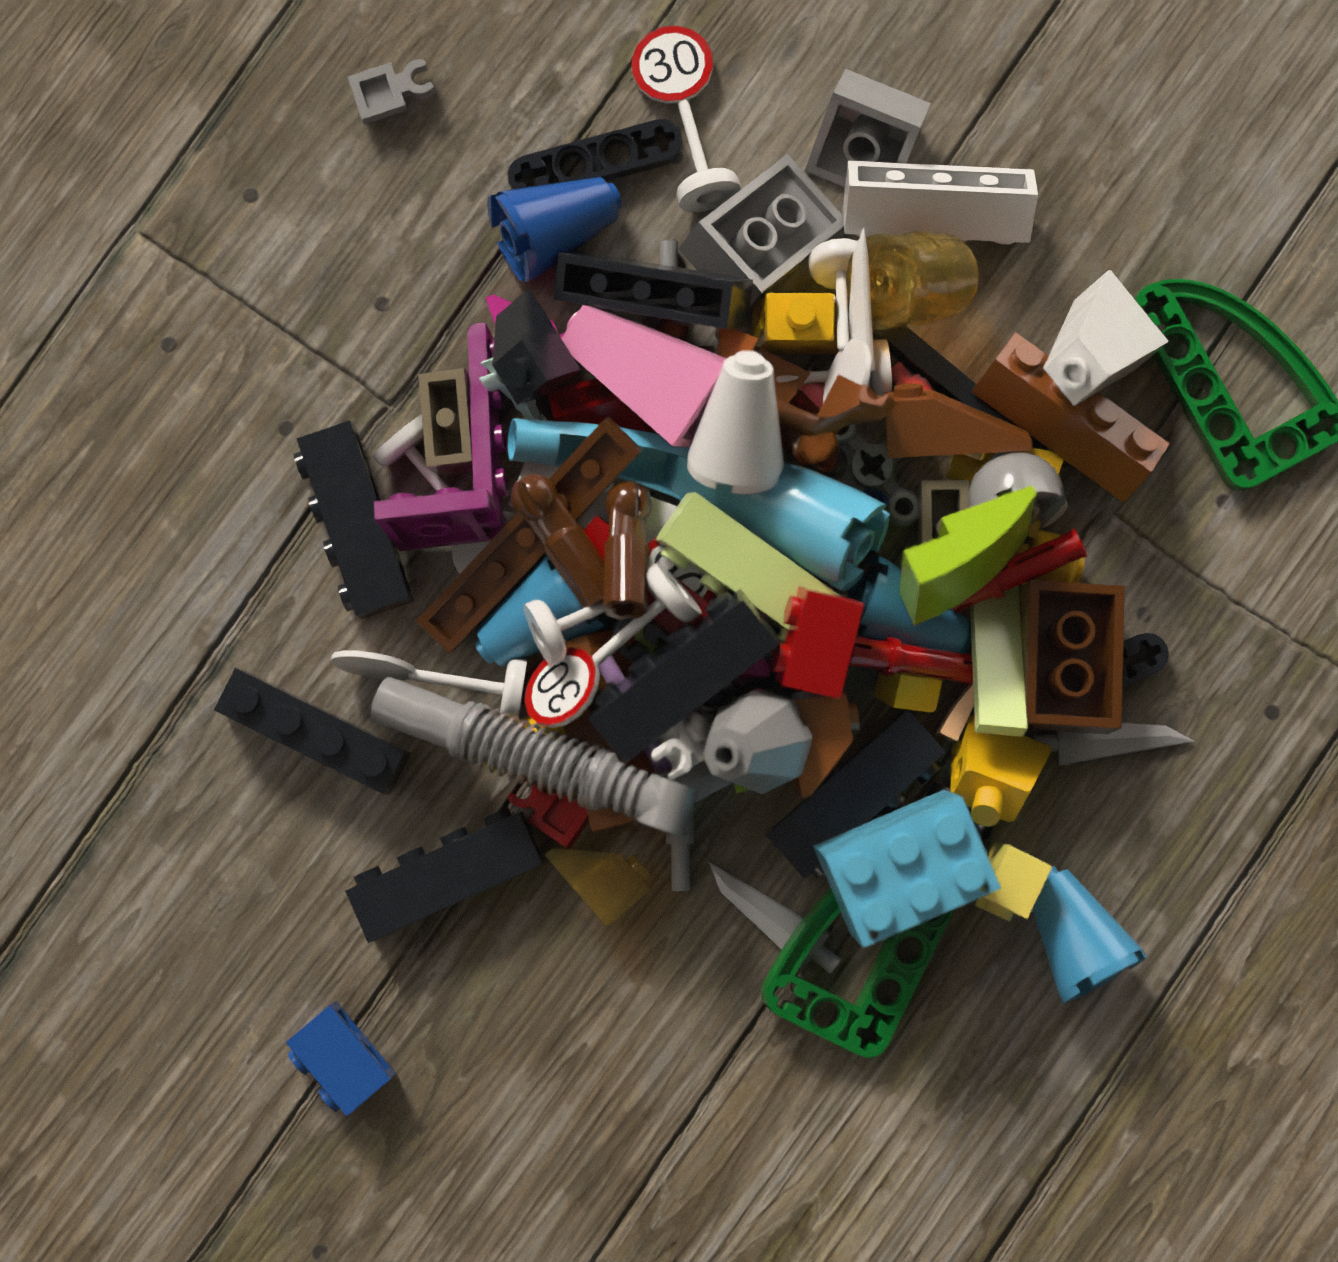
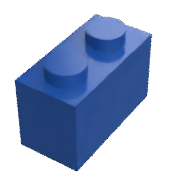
M337 1001L330 1004L285 1042L291 1049L288 1057L294 1066L304 1075L311 1073L322 1086L318 1093L323 1101L334 1112L341 1109L346 1116L396 1074L394 1069Z

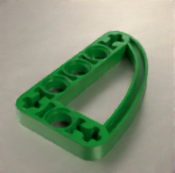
M1168 279L1154 282L1145 286L1136 294L1134 299L1142 309L1148 302L1147 296L1153 302L1161 300L1164 307L1159 311V316L1163 323L1166 324L1172 318L1176 324L1167 327L1161 333L1165 337L1178 335L1187 343L1188 352L1185 358L1179 360L1172 359L1165 353L1163 347L1153 356L1227 486L1234 490L1244 491L1338 442L1337 397L1301 349L1276 324L1256 308L1221 288L1189 279ZM1178 302L1191 303L1207 308L1243 329L1283 367L1304 394L1312 408L1254 439ZM1154 312L1147 314L1158 328L1161 323ZM1199 375L1206 378L1209 382L1210 394L1206 399L1196 400L1188 394L1186 382L1190 376ZM1318 413L1323 419L1329 417L1333 419L1335 425L1329 429L1331 437L1326 431H1322L1306 439L1303 431L1320 421ZM1219 415L1230 420L1233 426V433L1228 440H1217L1210 434L1209 422L1212 417ZM1296 423H1300V428L1296 426ZM1286 434L1294 440L1296 452L1292 458L1281 459L1276 456L1272 449V441L1275 436ZM1241 440L1244 446L1235 451L1242 462L1250 460L1253 463L1254 468L1249 471L1251 480H1248L1245 475L1237 477L1234 474L1233 469L1237 467L1238 461L1233 452L1224 457L1220 450L1229 448ZM1308 443L1312 445V449H1309Z
M830 888L806 914L780 951L761 988L762 1000L765 1006L777 1016L859 1056L866 1058L876 1057L887 1048L955 908L931 920L924 921L887 937L855 1004L795 975L814 944L841 912ZM905 937H915L920 944L919 955L911 962L900 961L897 956L899 942ZM886 979H893L899 986L898 997L891 1004H880L876 999L875 992L877 986ZM788 982H791L790 990L806 1000L803 1009L788 1000H783L781 1005L778 1006L779 998L773 994L774 989L777 986L785 988ZM808 991H812L813 994L808 997ZM822 1002H833L837 1007L838 1014L836 1020L827 1027L817 1026L813 1017L815 1008ZM868 1005H871L880 1013L888 1016L885 1022L876 1016L871 1028L877 1034L876 1039L873 1042L866 1040L860 1046L862 1039L856 1033L859 1027L867 1029L870 1026L874 1016L866 1012ZM802 1010V1016L797 1017V1014Z

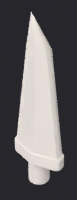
M863 227L852 259L848 322L849 341L851 339L865 341L869 346L871 354L870 371H875L869 260L865 227Z

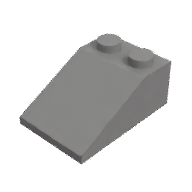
M787 154L699 221L678 250L698 271L753 279L750 310L766 294L771 293L805 263L816 246L829 241L844 228L843 215Z

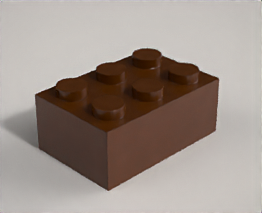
M1029 580L1019 588L1027 730L1110 734L1121 729L1125 586Z

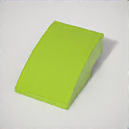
M1033 485L943 517L941 519L938 539L904 551L899 594L914 626L934 618L965 601L999 574L1015 556L1028 535L1037 494Z

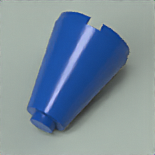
M601 177L499 191L487 199V210L491 227L494 228L500 225L503 240L497 242L499 249L515 277L520 281L525 279V282L535 280L556 265L559 252H574L617 221L618 210L622 208L621 197L616 186L613 183L607 184Z

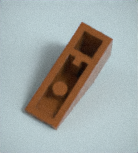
M899 384L894 386V392H884V394L889 395L897 402L888 416L885 417L888 458L1032 451V440L1028 431L934 390H923L922 384Z

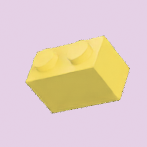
M990 841L986 854L1001 889L978 898L975 906L1009 922L1013 914L1028 919L1052 866L1010 845ZM982 886L979 888L980 891H986V890H987V889L983 888Z

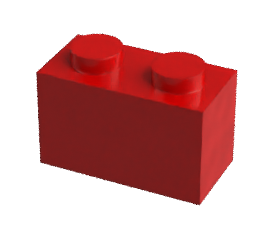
M799 586L797 595H791L785 607L783 622L790 626L785 643H779L774 652L772 671L777 672L775 680L786 687L840 699L864 603L851 598Z

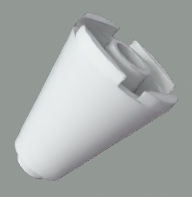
M741 351L736 353L735 356L727 358L723 363L688 451L687 469L695 480L707 487L716 489L717 482L733 485L732 493L755 494L769 490L778 483L784 463L773 368L769 362L764 360L762 355L752 351Z

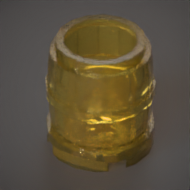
M915 231L901 236L887 233L866 237L872 328L886 330L905 327L908 324L920 326L936 323L937 321L959 315L973 300L979 281L977 261L971 249L954 235ZM853 253L848 261L846 273V287L849 301L851 291Z

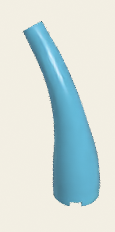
M513 418L508 434L510 461L560 467L599 424ZM620 427L643 451L618 478L636 481L643 486L680 500L684 498L686 493H698L803 570L841 591L848 590L860 580L865 571L858 568V564L865 558L870 549L878 553L883 543L890 520V513L883 510L886 504L824 474L783 462L784 467L779 475L778 483L769 490L755 494L732 493L733 485L717 482L716 489L701 484L689 473L687 463L690 448L672 446L657 433Z

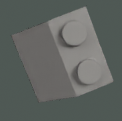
M845 69L832 94L804 171L845 187L848 161L907 163L931 103Z

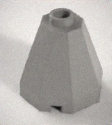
M757 688L719 707L703 754L711 773L759 794H764L801 776L813 736L808 726H803L798 716L801 712L796 702Z

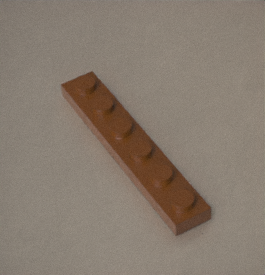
M607 417L549 479L555 484L558 497L574 520L577 521L643 450L610 417ZM516 513L416 620L449 654L455 651L546 554L543 544L528 522Z

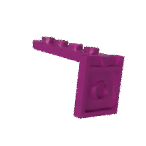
M486 322L473 324L468 329L473 490L463 491L458 488H443L438 490L436 495L417 497L410 493H399L390 496L389 500L375 501L374 520L399 551L491 541L508 523L503 514L502 497L509 496V480L506 469L501 468V453L507 452V435L504 425H499V410L505 409L506 405L505 394L499 389L495 391L487 390L480 381V377L491 374L481 362L493 358L494 337Z

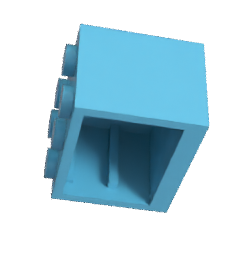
M946 790L937 792L813 845L849 933L863 948L1001 889L963 797ZM982 886L983 888H985V889H987V890H986V891H980L979 888ZM872 930L878 931V936L874 939L869 936Z

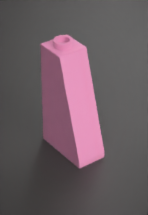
M582 305L580 310L568 321L567 330L561 338L573 358L669 444L690 448L726 358L613 311Z

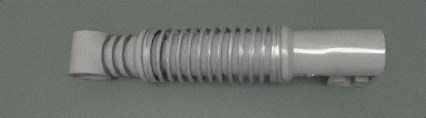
M387 677L381 683L372 703L371 719L373 722L421 740L429 741L434 745L445 747L448 749L450 756L457 758L458 761L463 763L469 762L470 765L478 762L480 769L488 765L490 773L498 769L500 777L505 774L508 775L510 780L517 777L520 784L527 780L530 788L537 784L539 791L547 788L549 795L558 791L559 799L568 794L567 798L570 803L578 797V804L582 808L586 807V809L597 811L601 808L609 810L613 806V811L620 814L624 811V815L629 818L635 815L636 820L680 837L683 835L699 792L655 774L649 777V773L644 770L638 773L636 767L629 766L627 768L625 763L619 761L616 753L609 750L606 751L605 748L600 750L597 745L590 748L588 742L580 744L577 738L570 740L567 734L560 736L558 731L550 733L547 727L540 729L537 723L530 725L528 720L520 721L518 716L511 718L508 712L501 714L498 709L491 710L486 704L482 705V703L477 704L471 701L463 705L455 700L447 699L392 677ZM596 750V754L591 758V752Z

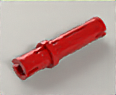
M1076 528L1014 556L1000 573L982 589L953 607L954 613L957 614L974 604L992 597L998 600L1005 596V591L1047 574L1068 563L1087 557L1086 549Z
M863 637L855 638L849 666L878 669L881 674L894 676V673L897 674L899 672L965 682L973 685L972 654L902 644L900 639L887 637L883 641Z

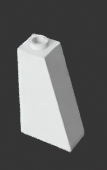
M1109 270L1074 300L1043 368L1075 406L1136 370L1169 341L1113 272Z

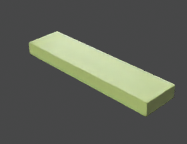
M1019 586L1005 591V596L998 600L992 597L970 607L975 732L1023 737L1027 730Z

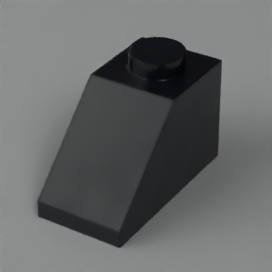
M531 289L524 291L496 316L492 365L517 405L551 394L580 370Z

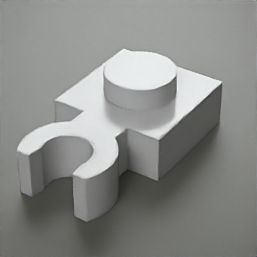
M417 59L409 62L403 72L395 74L390 62L347 76L364 125L407 111L404 101L405 97L412 96L417 99H426L435 93L432 82L424 85H417L413 82L417 74L428 71L425 60Z

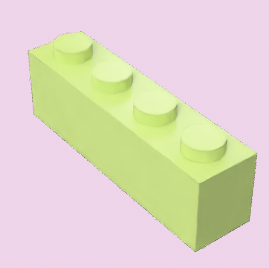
M696 492L686 493L655 539L664 546L660 554L665 559L682 570H685L688 564L703 574L699 582L719 596L725 592L733 595L741 589L762 616L780 629L777 637L783 643H785L790 626L783 622L785 607L791 595L797 596L799 586L838 595Z

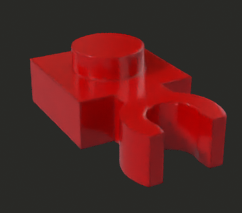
M537 784L532 787L531 794L525 799H521L513 793L508 794L507 798L514 806L522 809L536 810L529 823L568 849L572 848L589 822L586 808L579 806L578 797L570 803L567 798L568 794L559 799L558 791L549 795V793L545 792V789L539 791Z

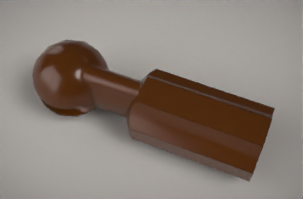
M527 474L513 486L511 503L514 511L528 522L543 544L544 551L583 608L590 607L603 599L605 560L584 529L576 523L558 497L555 484L544 475Z
M625 480L614 484L605 499V508L609 516V539L605 542L603 607L607 610L608 616L619 620L625 618L638 619L647 613L648 582L646 574L648 571L649 548L646 545V519L650 515L652 500L648 490L636 481Z

